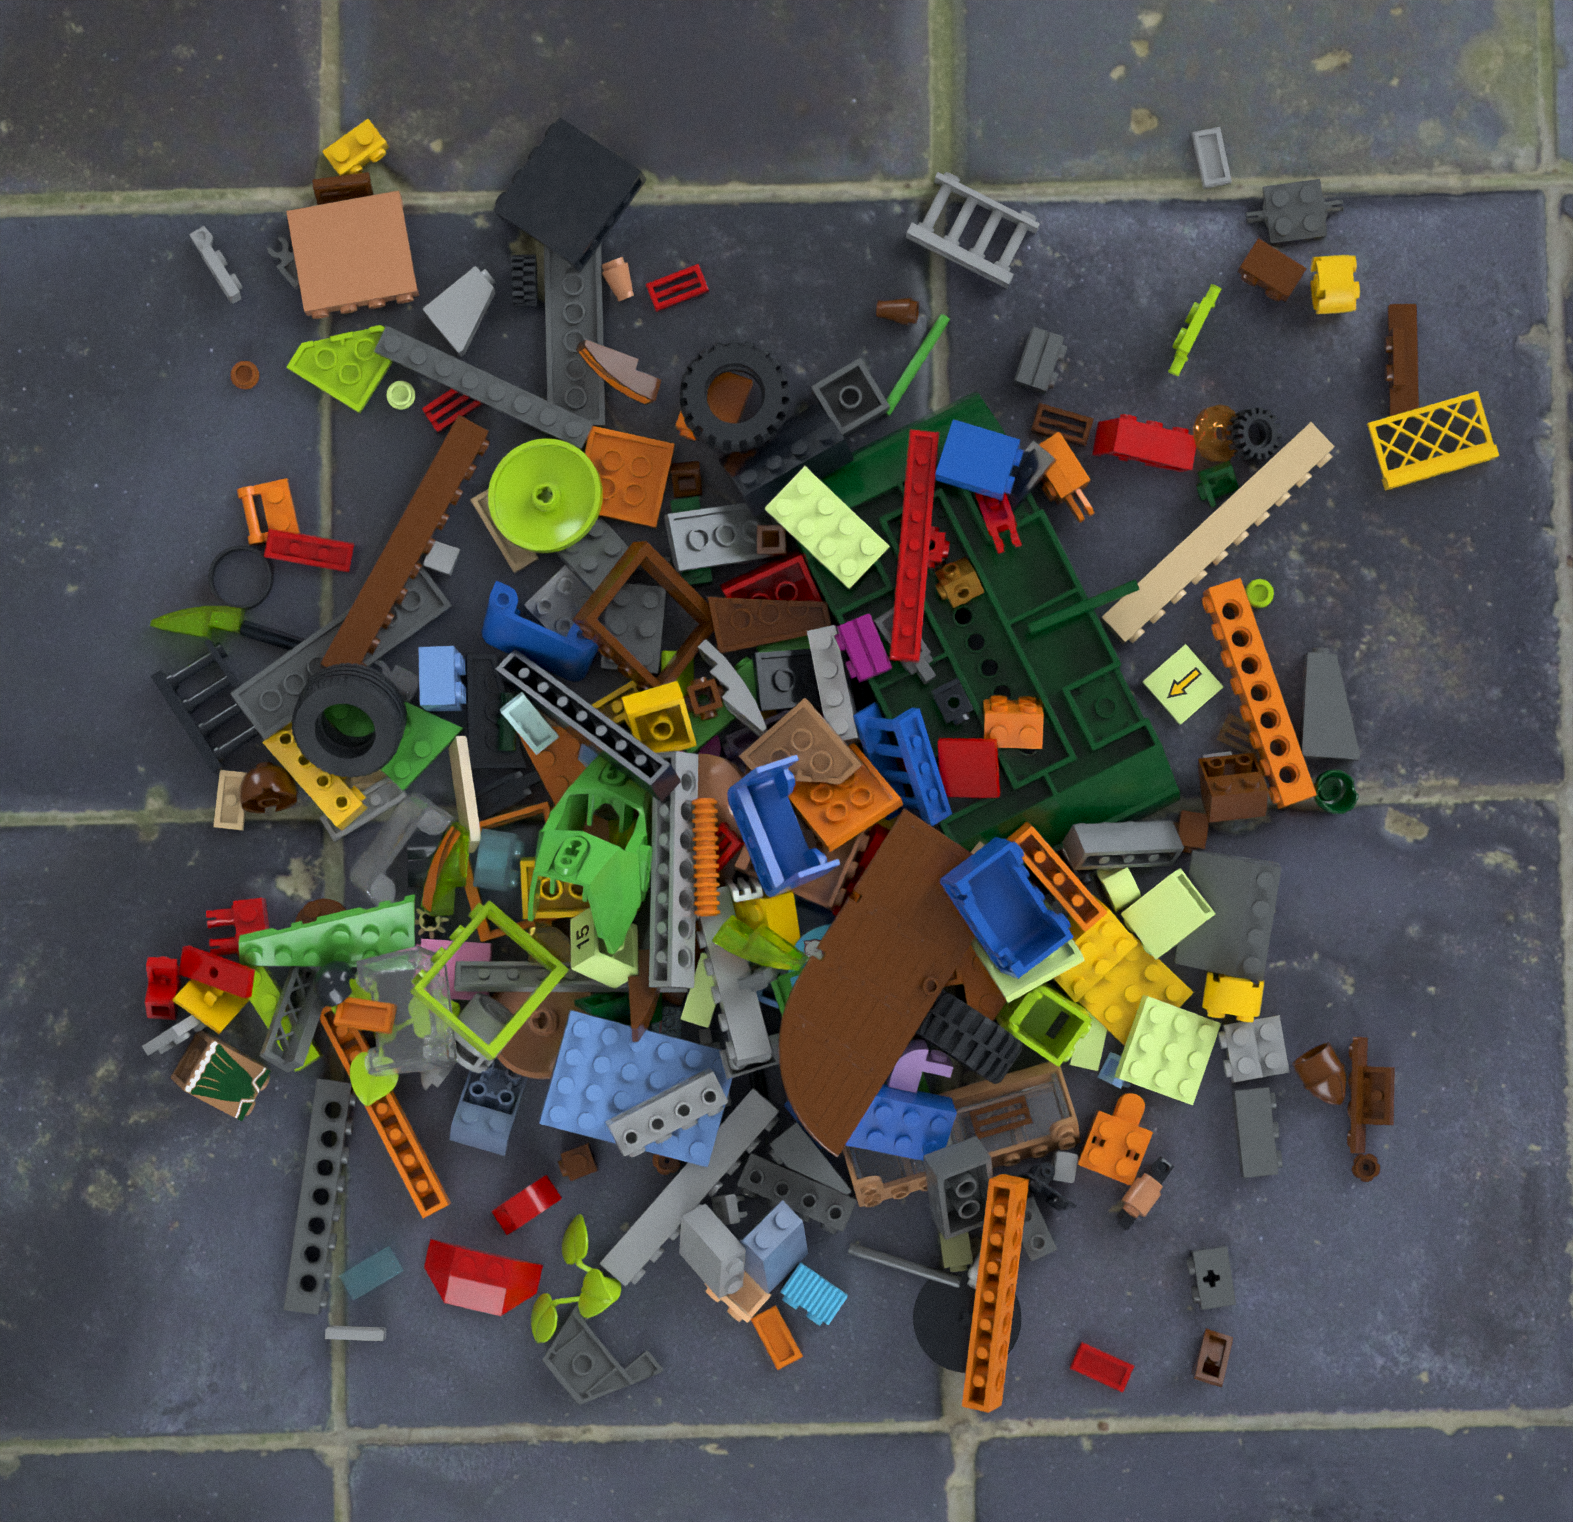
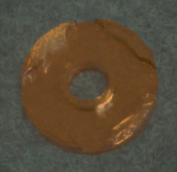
M1213 405L1204 408L1197 415L1194 423L1193 437L1196 448L1204 458L1211 462H1226L1235 456L1233 453L1236 449L1230 450L1228 446L1232 444V440H1226V435H1231V431H1226L1228 425H1233L1229 420L1231 417H1236V412L1228 406ZM1217 427H1219L1222 432L1221 440H1219L1216 436Z

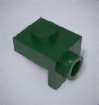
M1229 460L1197 472L1200 481L1199 484H1196L1201 501L1206 499L1211 508L1216 506L1214 498L1239 489L1232 464Z

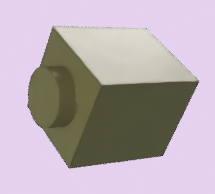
M938 1232L943 1267H950V1272L968 1270L967 1265L973 1264L969 1232L947 1240L944 1239L941 1232Z

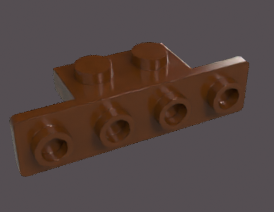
M1390 304L1387 307L1388 336L1384 338V351L1388 353L1389 364L1385 365V381H1389L1390 416L1419 408L1416 304Z
M1353 1037V1043L1349 1046L1352 1072L1349 1073L1348 1085L1352 1091L1351 1101L1348 1103L1351 1130L1347 1134V1144L1350 1147V1153H1365L1366 1124L1394 1125L1395 1067L1367 1066V1037Z

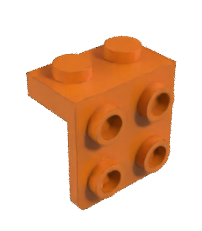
M994 695L990 696L989 699L983 700V739H997V748L1042 749L1044 714L1042 704L1036 701L1035 697L1021 696L1019 700H1007L1006 696Z

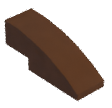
M650 949L638 950L640 976L628 977L633 1042H639L646 1031L660 996L661 988L649 987Z

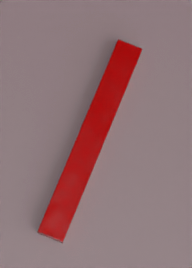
M911 429L909 431L889 660L919 663L939 432Z

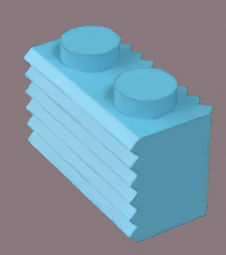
M801 1262L780 1290L785 1295L782 1299L794 1309H797L799 1305L808 1311L806 1317L819 1326L822 1322L829 1325L848 1297L845 1292Z

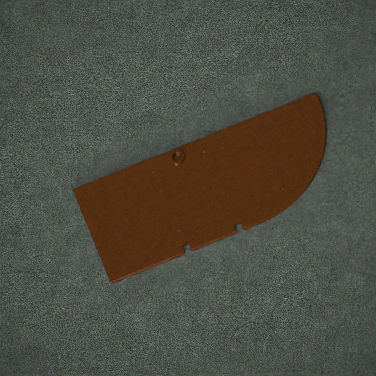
M906 809L902 810L853 890L861 896L857 902L850 897L847 898L818 944L817 949L824 952L822 958L819 960L811 955L789 994L782 1016L779 1034V1064L787 1097L804 1128L824 1149L835 1157H838L975 938V935L940 883V878L970 857L972 853Z

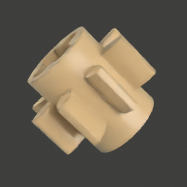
M432 906L431 912L416 909L417 913L420 914L419 920H415V924H420L421 926L418 932L419 935L429 931L430 938L434 939V932H446L442 928L443 922H448L449 918H442L441 913L444 909L442 906L436 911L433 910ZM436 914L435 921L438 923L437 926L426 928L427 921L425 916Z

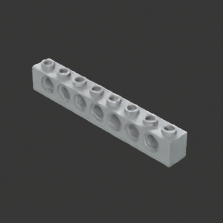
M680 751L656 752V754L672 765L681 782L662 803L653 797L649 987L668 989L694 988L696 915H694L696 906H694L696 887H694V883H696V878H693V874H696V869H693V865L696 864V860H693V855H696V851H693L695 842L692 841V838L695 837V832H692V828H695V823H692V819H695V814H692V810L695 809V805H692V800L698 798L699 754Z

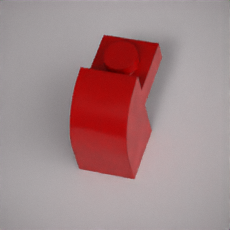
M164 956L158 958L148 957L146 963L148 987L145 998L147 1018L176 1020L179 1005L172 1000L180 992L181 988L180 966L177 965V959H170Z
M545 1175L491 1212L506 1235H509L560 1201L562 1197L548 1176Z

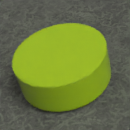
M1253 580L1245 588L1250 606L1253 608H1264L1273 599V587L1266 580Z

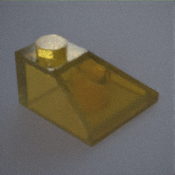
M551 920L535 921V926L528 927V934L560 962H571V936L560 926H552ZM528 953V962H538Z

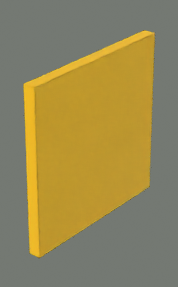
M191 979L172 1001L220 1034L249 1002V998H242Z

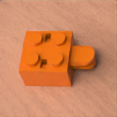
M1057 432L1039 444L1057 459L1041 479L1044 483L1042 491L1050 502L1055 500L1057 505H1060L1065 501L1076 520L1081 523L1085 518L1072 496H1075L1089 517L1095 514L1082 492L1088 486L1091 479L1061 433Z
M1126 1093L1120 1096L1112 1115L1096 1110L1080 1150L1077 1165L1132 1186L1153 1134L1152 1131L1139 1127L1145 1110V1102L1140 1096L1133 1093Z

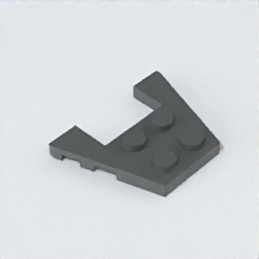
M578 1302L541 1360L578 1406L663 1371L662 1367L648 1350L623 1369L587 1326L586 1321L590 1318L583 1317L580 1314Z

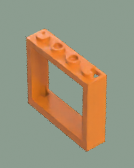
M547 801L479 822L480 831L484 832L543 814L546 823L549 813L555 806L550 807ZM460 835L453 845V851L472 911L478 903L482 906L484 904L469 854L463 853ZM487 917L477 927L482 943L507 936L500 928L491 930ZM563 918L534 919L533 922L524 920L516 924L523 930Z

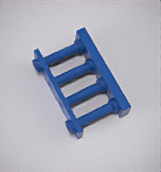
M873 703L853 715L865 756L898 794L903 803V806L887 815L885 819L890 821L901 814L903 809L919 810L922 820L930 826H934L952 814L920 708H910L894 719H884L881 717L878 704ZM886 731L895 732L899 746L890 745ZM894 757L903 758L907 772L898 771ZM902 783L911 784L915 798L906 796Z

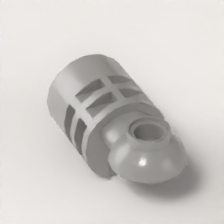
M477 993L457 1018L485 1043L489 1044L513 1014L494 998ZM450 1027L441 1038V1049L437 1053L431 1049L415 1070L421 1074V1083L426 1091L431 1084L438 1088L453 1069L454 1065L449 1062L451 1058L476 1073L486 1071L495 1058L489 1061Z

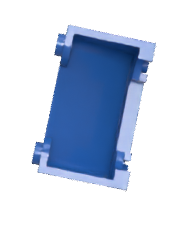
M496 581L490 593L481 631L485 642L508 654L516 649L542 669L566 680L577 682L584 679L591 668L599 646L581 635L583 631L576 624H573L567 637L520 617L521 611L517 609V593L510 586Z

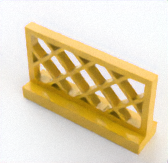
M1478 391L1367 423L1383 476L1382 482L1385 491L1486 462L1499 456L1497 446L1493 443ZM1473 399L1476 412L1470 420L1457 411L1462 402ZM1457 404V405L1455 406L1454 410H1452V409H1450V408L1447 407V406H1451V405ZM1442 409L1451 414L1444 428L1430 421L1434 410ZM1429 412L1426 418L1420 415ZM1454 416L1469 424L1462 438L1447 430ZM1477 416L1479 418L1480 424L1475 422ZM1415 417L1424 422L1417 436L1402 428L1407 418ZM1402 420L1401 423L1399 424V426H1397V425H1395L1394 423H1392V422H1396V421ZM1427 424L1441 431L1435 445L1420 438ZM1388 425L1396 430L1389 444L1379 439L1376 427ZM1472 426L1483 432L1485 443L1474 445L1465 440ZM1399 432L1414 440L1407 454L1392 446ZM1445 434L1459 441L1454 452L1447 453L1438 448ZM1417 442L1432 449L1427 460L1419 461L1410 456ZM1462 444L1468 446V448L1460 450ZM1381 445L1386 447L1384 454ZM1390 450L1404 457L1399 468L1388 471L1385 458ZM1435 452L1441 454V456L1432 458ZM1407 460L1413 462V464L1405 466Z

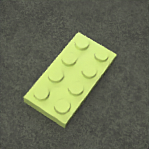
M805 466L765 507V510L848 589L890 547Z

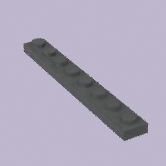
M387 325L374 350L380 356L548 435L568 442L580 450L583 449L594 426L593 422Z

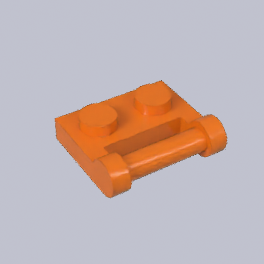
M287 478L237 489L238 498L242 499L250 534L247 537L249 546L266 543L268 532L261 533L253 496L261 495L268 528L300 533Z

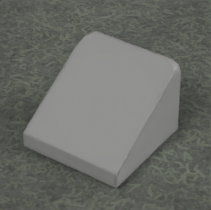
M436 541L429 555H426L423 567L451 576L460 549Z
M1057 1150L1053 1151L1051 1164L1055 1168V1174L1052 1180L1073 1183L1075 1181L1078 1155Z

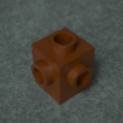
M706 677L690 681L691 686L686 687V695L683 696L688 713L692 712L693 718L701 717L702 721L717 717V711L722 710V702H724L722 699L724 695L722 686H717L715 679L707 681ZM702 695L707 696L709 699V703L705 706L698 703V698Z

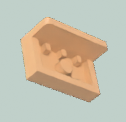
M745 1270L743 1287L737 1292L719 1299L709 1287L705 1291L716 1302L720 1300L725 1302L729 1306L727 1312L738 1322L743 1319L747 1323L772 1295L771 1293L767 1294Z

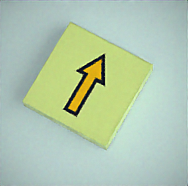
M1186 644L1142 682L1179 725L1223 688L1222 684Z

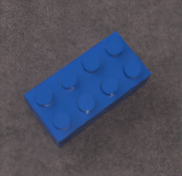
M883 1084L846 1145L924 1161V1155L945 1148L957 1114L953 1100L946 1096L921 1091L914 1093L888 1087V1084Z

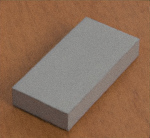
M1220 127L1192 132L1191 136L1203 189L1231 184L1232 180Z
M330 1325L325 1329V1339L386 1340L387 1329L385 1327Z

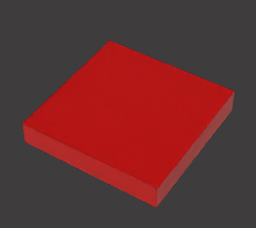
M939 738V773L947 797L998 798L1000 796L997 739Z

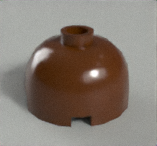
M271 762L257 764L256 768L251 769L244 775L240 784L239 799L241 807L247 812L259 814L266 813V807L276 806L275 812L292 807L297 803V787L293 777L287 770L275 766Z

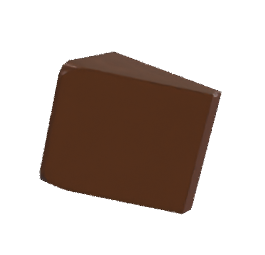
M699 461L672 463L671 475L674 498L702 495Z
M757 525V555L789 556V532L781 525Z

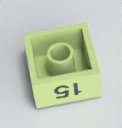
M591 908L570 919L572 970L614 989L626 983L628 977L638 975V936L636 924L631 923L623 945L619 947L615 954H610L604 939L599 938L597 935Z

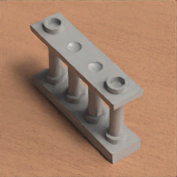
M937 172L934 183L941 187L923 222H919L918 225L911 223L906 233V238L1008 289L1014 276L1013 273L1009 272L1011 270L1009 265L1027 230L1035 234L1038 231L1040 223L1036 222L1037 218L1026 211L1018 213L959 183L960 179L951 173L945 172L943 175ZM952 191L965 198L966 201L948 236L945 235L942 238L933 233V226ZM976 205H979L992 213L974 248H970L967 251L959 246L958 240ZM1003 217L1017 224V227L1000 260L995 261L993 264L984 259L985 255L983 253Z

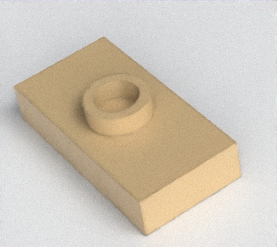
M220 770L213 827L244 831L246 811L241 807L239 787L244 775L247 773Z

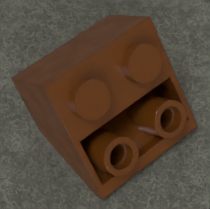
M1254 753L1198 759L1202 804L1209 823L1266 816L1269 790Z

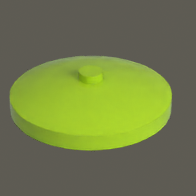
M536 439L514 448L496 467L488 489L490 514L499 531L516 546L536 553L561 551L579 542L594 526L601 511L603 500L601 479L592 461L576 446L558 439Z

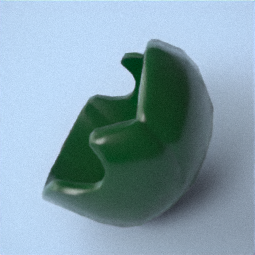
M1326 770L1316 778L1314 783V789L1317 794L1314 796V800L1319 807L1328 813L1345 814L1354 808L1359 798V794L1354 787V779L1342 770Z

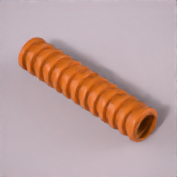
M697 798L692 800V805H695V809L692 810V814H695V819H692V823H695V828H692V832H695V837L692 838V841L695 842L693 851H696V855H693V860H696V864L693 865V869H696V874H693V878H696L694 887L697 889V892H694V897H697V901H694V906H697L694 915L717 916V914H720V910H717V905H720V901H717V896H720L717 887L720 886V883L716 879L719 878V873H716V869L719 868V864H716V859H719V855H716V850H719V846H716L718 836H715V832H718V827H715V823L718 822V818H715V814L718 813V809H715V804H718V800H715V798Z

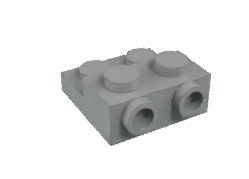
M1280 1015L1254 1019V1022H1237L1221 1025L1222 1031L1218 1032L1219 1044L1221 1049L1226 1048L1228 1060H1223L1225 1076L1226 1078L1231 1077V1082L1290 1072Z

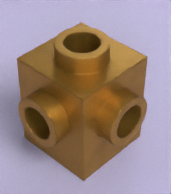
M966 556L945 565L942 569L935 572L939 580L935 587L941 599L945 600L948 598L953 608L965 604L972 598L984 593L977 574Z

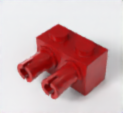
M265 898L233 901L231 908L206 910V918L216 917L215 920L207 921L208 929L234 925L236 928L235 937L209 939L210 947L220 946L218 949H210V953L217 956L231 954L239 956L240 935L269 929Z

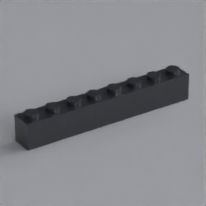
M514 649L496 668V671L508 688L516 694L523 692L536 709L661 803L681 782L670 763L518 650Z

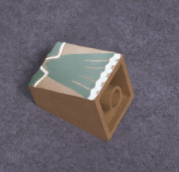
M202 1029L194 1035L170 1078L183 1091L243 1121L245 1115L248 1116L254 1109L255 1098L259 1091L264 1090L269 1083L271 1070L264 1064Z

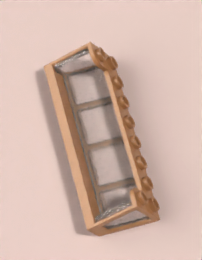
M1050 1061L1008 1073L997 1084L984 1080L936 1094L952 1098L957 1112L946 1147L976 1136L969 1111L1025 1095L1033 1123L979 1139L991 1157L992 1170L1002 1165L1006 1167L1014 1166L1021 1160L1030 1157L1041 1158L1046 1156L1048 1152L1057 1149L1068 1150L1075 1147L1077 1143H1081L1078 1120L1061 1067L1056 1066ZM1021 1103L977 1115V1120L980 1121L1022 1108ZM1024 1114L981 1126L980 1130L983 1132L1023 1120L1025 1117ZM847 1145L844 1146L843 1153L859 1207H874L883 1200L890 1198L901 1199L908 1196L910 1192L917 1190L928 1191L924 1161Z

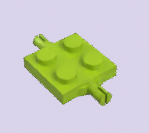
M1211 284L1201 303L1194 302L1185 320V323L1189 324L1187 329L1181 328L1172 348L1176 349V352L1173 356V363L1168 370L1169 373L1179 376L1185 362L1188 361L1187 355L1210 309L1215 307L1216 299L1222 290L1220 287Z

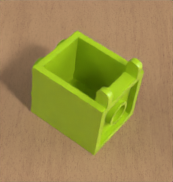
M1047 982L1009 1003L1006 1002L995 1018L999 1025L1007 1032L1058 1067H1060L1062 1062L1066 1063L1072 1057L1075 1051L1074 1045L1079 1038H1085L1092 1027V1024H1090L1092 1018L1086 1010ZM1061 1011H1063L1070 1017L1053 1039L1046 1032Z

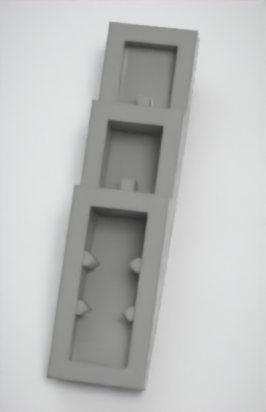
M705 639L698 646L702 660L713 668L710 671L712 679H715L717 686L721 685L725 694L722 696L726 709L757 736L761 737L768 729L755 699L743 679L728 660Z

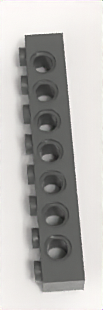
M317 1078L283 1310L318 1315L321 1313L322 1308L326 1309L328 1305L329 1291L324 1290L326 1279L331 1280L333 1262H329L330 1250L335 1251L337 1234L333 1233L334 1221L339 1222L342 1205L337 1204L338 1194L343 1193L345 1188L346 1176L341 1175L343 1164H348L350 1147H345L347 1135L351 1136L353 1132L354 1118H350L351 1106L356 1107L358 1098L351 1082ZM333 1101L338 1102L342 1107V1113L338 1118H332L327 1112L328 1105ZM328 1130L334 1131L338 1137V1141L333 1147L327 1146L323 1141V1135ZM323 1159H328L333 1164L334 1169L329 1176L323 1175L319 1170V1164ZM324 1188L328 1191L329 1200L326 1204H319L315 1200L317 1189ZM314 1217H320L324 1220L325 1229L322 1233H316L311 1229L310 1224ZM310 1246L319 1248L321 1257L318 1262H312L307 1258L306 1251ZM305 1275H312L316 1279L317 1286L313 1291H308L303 1287L302 1280Z

